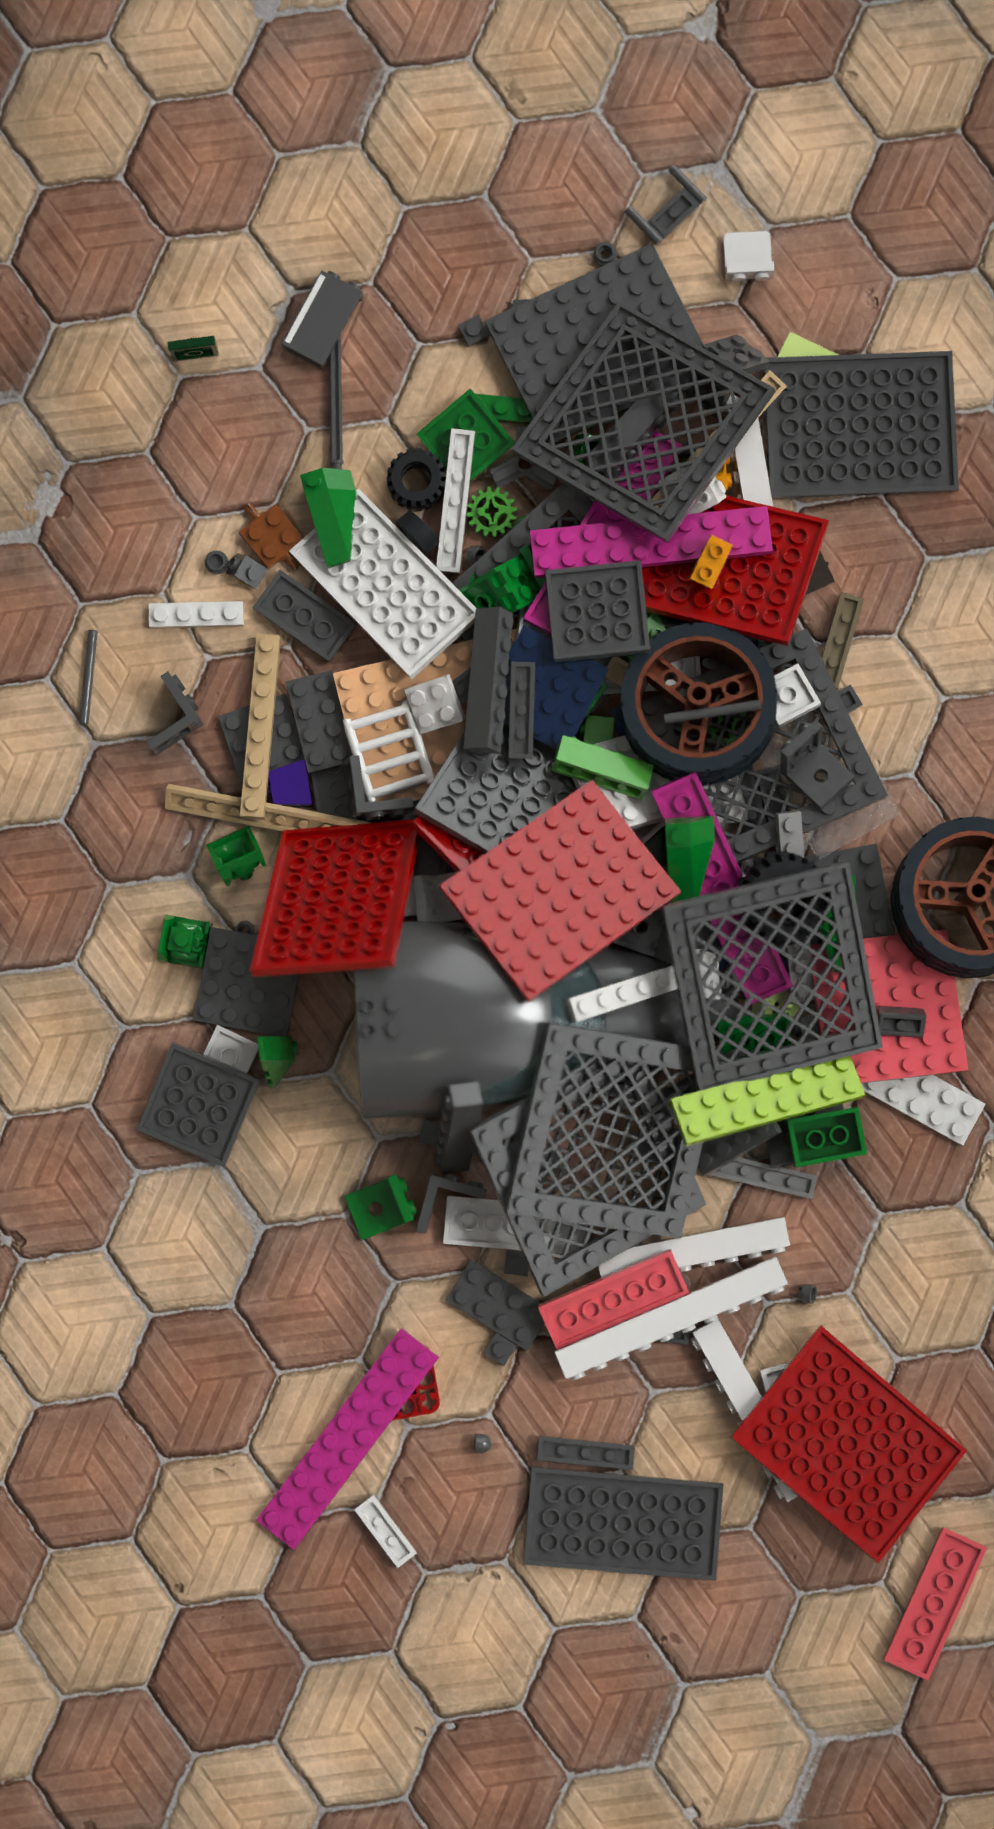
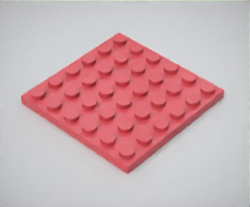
M948 929L935 931L941 938L950 943ZM899 935L863 939L876 1009L877 1006L924 1009L927 1016L923 1037L881 1035L883 1048L852 1055L851 1058L860 1082L869 1083L967 1071L968 1063L955 977L940 973L926 966L909 951ZM812 944L811 949L817 952L821 944ZM824 948L820 955L824 956L829 960L826 949ZM818 958L812 970L821 975L828 963ZM831 967L825 978L835 983L842 972H834ZM812 974L814 986L818 980V977ZM843 979L838 987L846 991L845 982ZM822 981L816 993L825 998L832 986ZM836 989L829 1001L839 1007L846 995ZM814 996L817 1011L823 1001ZM847 1002L843 1010L850 1014L849 1004ZM827 1004L820 1016L830 1021L836 1009ZM840 1013L834 1025L843 1030L850 1018ZM818 1019L819 1035L827 1026L820 1019ZM831 1027L827 1035L837 1033L839 1031Z

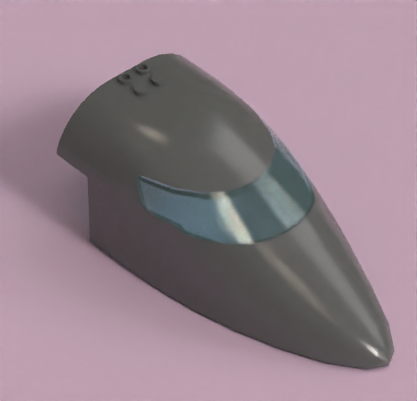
M403 922L395 966L355 970L358 1059L363 1119L410 1116L413 1118L443 1117L442 1107H445L444 1096L448 1094L449 1086L471 1082L479 1083L483 1100L481 1114L495 1113L506 1109L530 1095L546 1021L688 1045L678 989L572 1023L565 1002L569 998L672 965L653 956L612 943L528 1003L467 924ZM722 997L719 1000H713L710 1007L720 1012L726 1000ZM737 999L733 1000L734 1002L739 1004V1001ZM730 1004L724 1016L727 1018L736 1017L740 1009ZM708 1010L710 1023L712 1025L717 1015ZM713 1033V1039H716L718 1036ZM579 1053L583 1061L592 1056L589 1054ZM575 1055L565 1061L570 1071L580 1064ZM648 1064L650 1071L657 1067L655 1065ZM564 1069L562 1070L561 1078L566 1075ZM618 1081L617 1084L618 1086L623 1085L624 1082Z

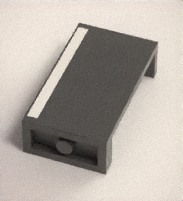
M321 270L283 340L282 347L283 350L325 371L329 363L328 357L358 301L362 302L364 295L361 287L353 282L347 284L341 281V277L332 271L326 273Z

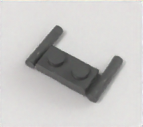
M673 165L668 171L684 188L648 222L631 205L624 211L656 246L663 239L667 238L707 199L676 165Z

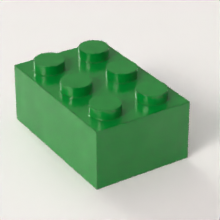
M859 1107L785 1120L794 1168L867 1155Z

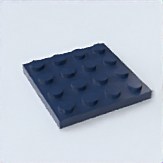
M524 625L509 653V673L507 675V696L505 698V719L503 723L509 726L511 662H535L533 738L556 750L563 735L575 737L609 669L591 659L555 663L552 639Z

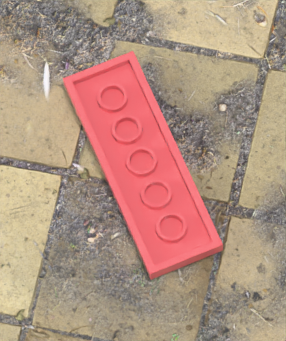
M668 1249L538 1305V1309L556 1350H559L690 1293L672 1251Z
M942 1526L883 1658L885 1661L925 1680H929L986 1553V1546Z

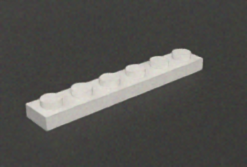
M451 428L436 565L439 571L460 573L475 431Z
M673 965L565 1000L572 1023L676 990L677 984Z

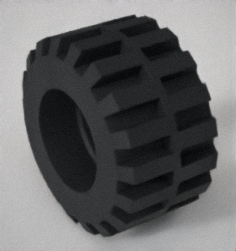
M411 448L406 449L404 454L400 452L397 454L398 457L396 459L393 458L391 466L387 470V484L391 497L394 501L398 502L399 506H405L407 510L417 509L418 512L422 511V508L427 510L432 508L431 505L434 503L436 505L439 502V498L444 495L446 474L442 462L440 463L439 458L436 455L433 456L431 451L426 450L424 452L421 448H416V451H412ZM413 468L424 469L430 475V484L422 491L414 492L408 490L403 485V476L407 471Z

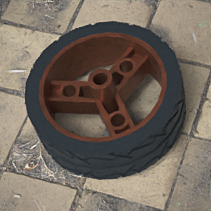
M686 623L670 627L656 634L653 638L649 639L650 653L634 655L626 669L621 685V719L626 739L633 752L639 759L654 765L653 772L670 781L684 775L696 773L702 786L726 782L743 773L764 752L770 742L776 721L777 686L773 670L765 656L747 637L735 630H728V628L712 623ZM687 657H711L724 661L734 667L740 674L707 685L703 682H693L670 663ZM671 679L675 680L677 683L673 686H669L665 682ZM650 684L683 711L749 702L752 700H760L761 710H756L750 727L738 740L720 750L703 753L710 717L683 721L678 750L661 741L651 731L644 719L641 702L643 693L647 685ZM682 688L687 690V700L679 694ZM735 689L738 693L730 695L727 693V690ZM721 694L722 699L711 704V696ZM690 735H696L699 739L695 742H691L687 739V737Z
M962 817L939 824L924 834L902 859L894 876L890 895L891 912L893 918H895L893 921L900 938L909 951L922 963L949 976L980 978L994 974V908L988 898L994 887V873H990L986 869V864L994 867V819ZM957 846H973L987 850L966 883L919 880L926 861L942 850ZM931 891H937L941 899H934ZM949 892H959L954 900L948 899ZM980 906L985 915L983 920H980L975 913ZM921 908L952 910L961 916H965L982 950H968L957 947L941 938L931 928ZM984 925H989L993 930V934L986 933Z

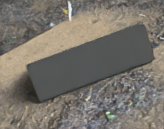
M877 1006L876 1012L881 1035L923 1037L927 1016L924 1009Z

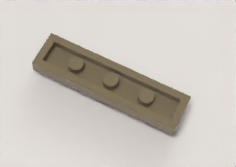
M844 592L840 594L822 660L836 689L839 687L864 598Z

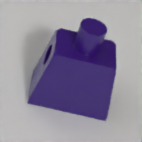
M305 760L269 771L270 782H268L267 797L272 796L273 804L288 807H313Z

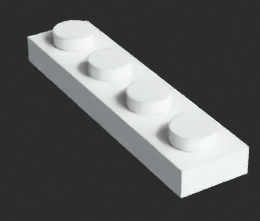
M243 601L149 603V628L244 626Z

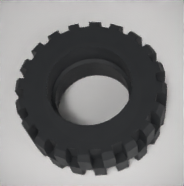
M778 851V853L769 852L765 853L764 858L757 857L754 859L752 867L747 865L743 870L746 875L743 879L739 877L737 884L744 886L818 868V866L814 865V862L794 853ZM828 892L821 893L829 898ZM814 895L801 898V901L808 905ZM818 897L812 908L822 914L828 905L827 901ZM799 905L792 916L799 920L806 908ZM765 907L752 911L762 916L765 912ZM809 911L803 923L813 928L819 916ZM749 914L743 925L753 931L760 919ZM770 916L766 918V920L774 925L778 922V920L772 919ZM786 918L780 929L790 934L796 922ZM823 920L820 925L823 926L826 921ZM763 923L756 934L766 940L773 928ZM800 925L793 937L800 942H804L810 931ZM777 931L770 943L781 945L787 937ZM791 940L788 946L794 945L795 942Z

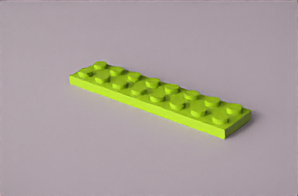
M848 1056L757 1080L720 1085L672 1098L669 1103L684 1144L689 1146L862 1099L865 1096V1092L852 1058Z

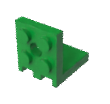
M522 554L495 567L459 589L477 609L501 607L511 613L532 603L541 590ZM482 596L488 600V607L482 604Z
M398 1174L383 1181L345 1195L362 1240L415 1219L414 1214L418 1212L413 1200L408 1201L405 1192L409 1191L404 1177L399 1178ZM378 1202L382 1205L383 1210L379 1216H373L369 1213L371 1203Z

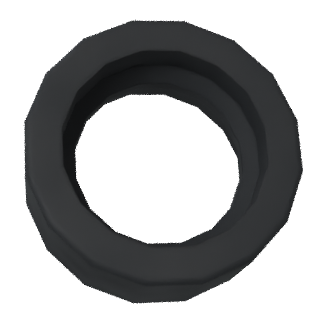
M408 510L396 521L399 530L424 555H427L439 543L432 530L411 510Z

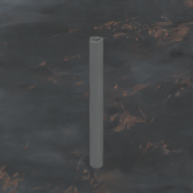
M88 630L80 724H89L97 630Z
M760 700L676 712L664 714L665 724L761 710Z

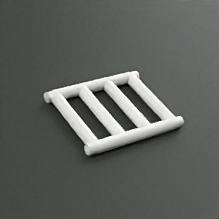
M408 700L402 702L400 706L352 721L351 719L342 720L352 755H359L363 788L367 802L376 801L375 798L416 785L432 783L434 775ZM405 714L409 728L358 743L355 729ZM412 737L416 751L372 765H365L362 752ZM419 760L423 774L373 789L369 775Z

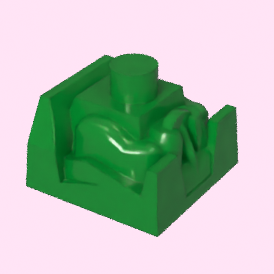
M250 826L206 845L216 869L226 886H230L232 879L240 878L243 881L250 879L254 868L260 863L263 867L266 866L261 849Z
M165 915L157 961L203 969L213 923Z

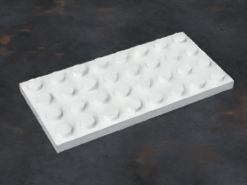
M358 489L354 503L355 518L352 526L353 541L350 562L328 568L316 528L289 552L389 657L413 679L475 623L477 608Z

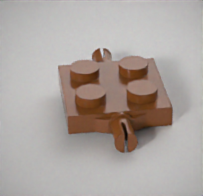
M251 503L248 504V507L246 506L243 510L252 520L239 531V535L268 570L283 561L287 562L292 571H295L296 567L298 569L301 564L298 563L289 551L303 539V536L277 504L260 514Z

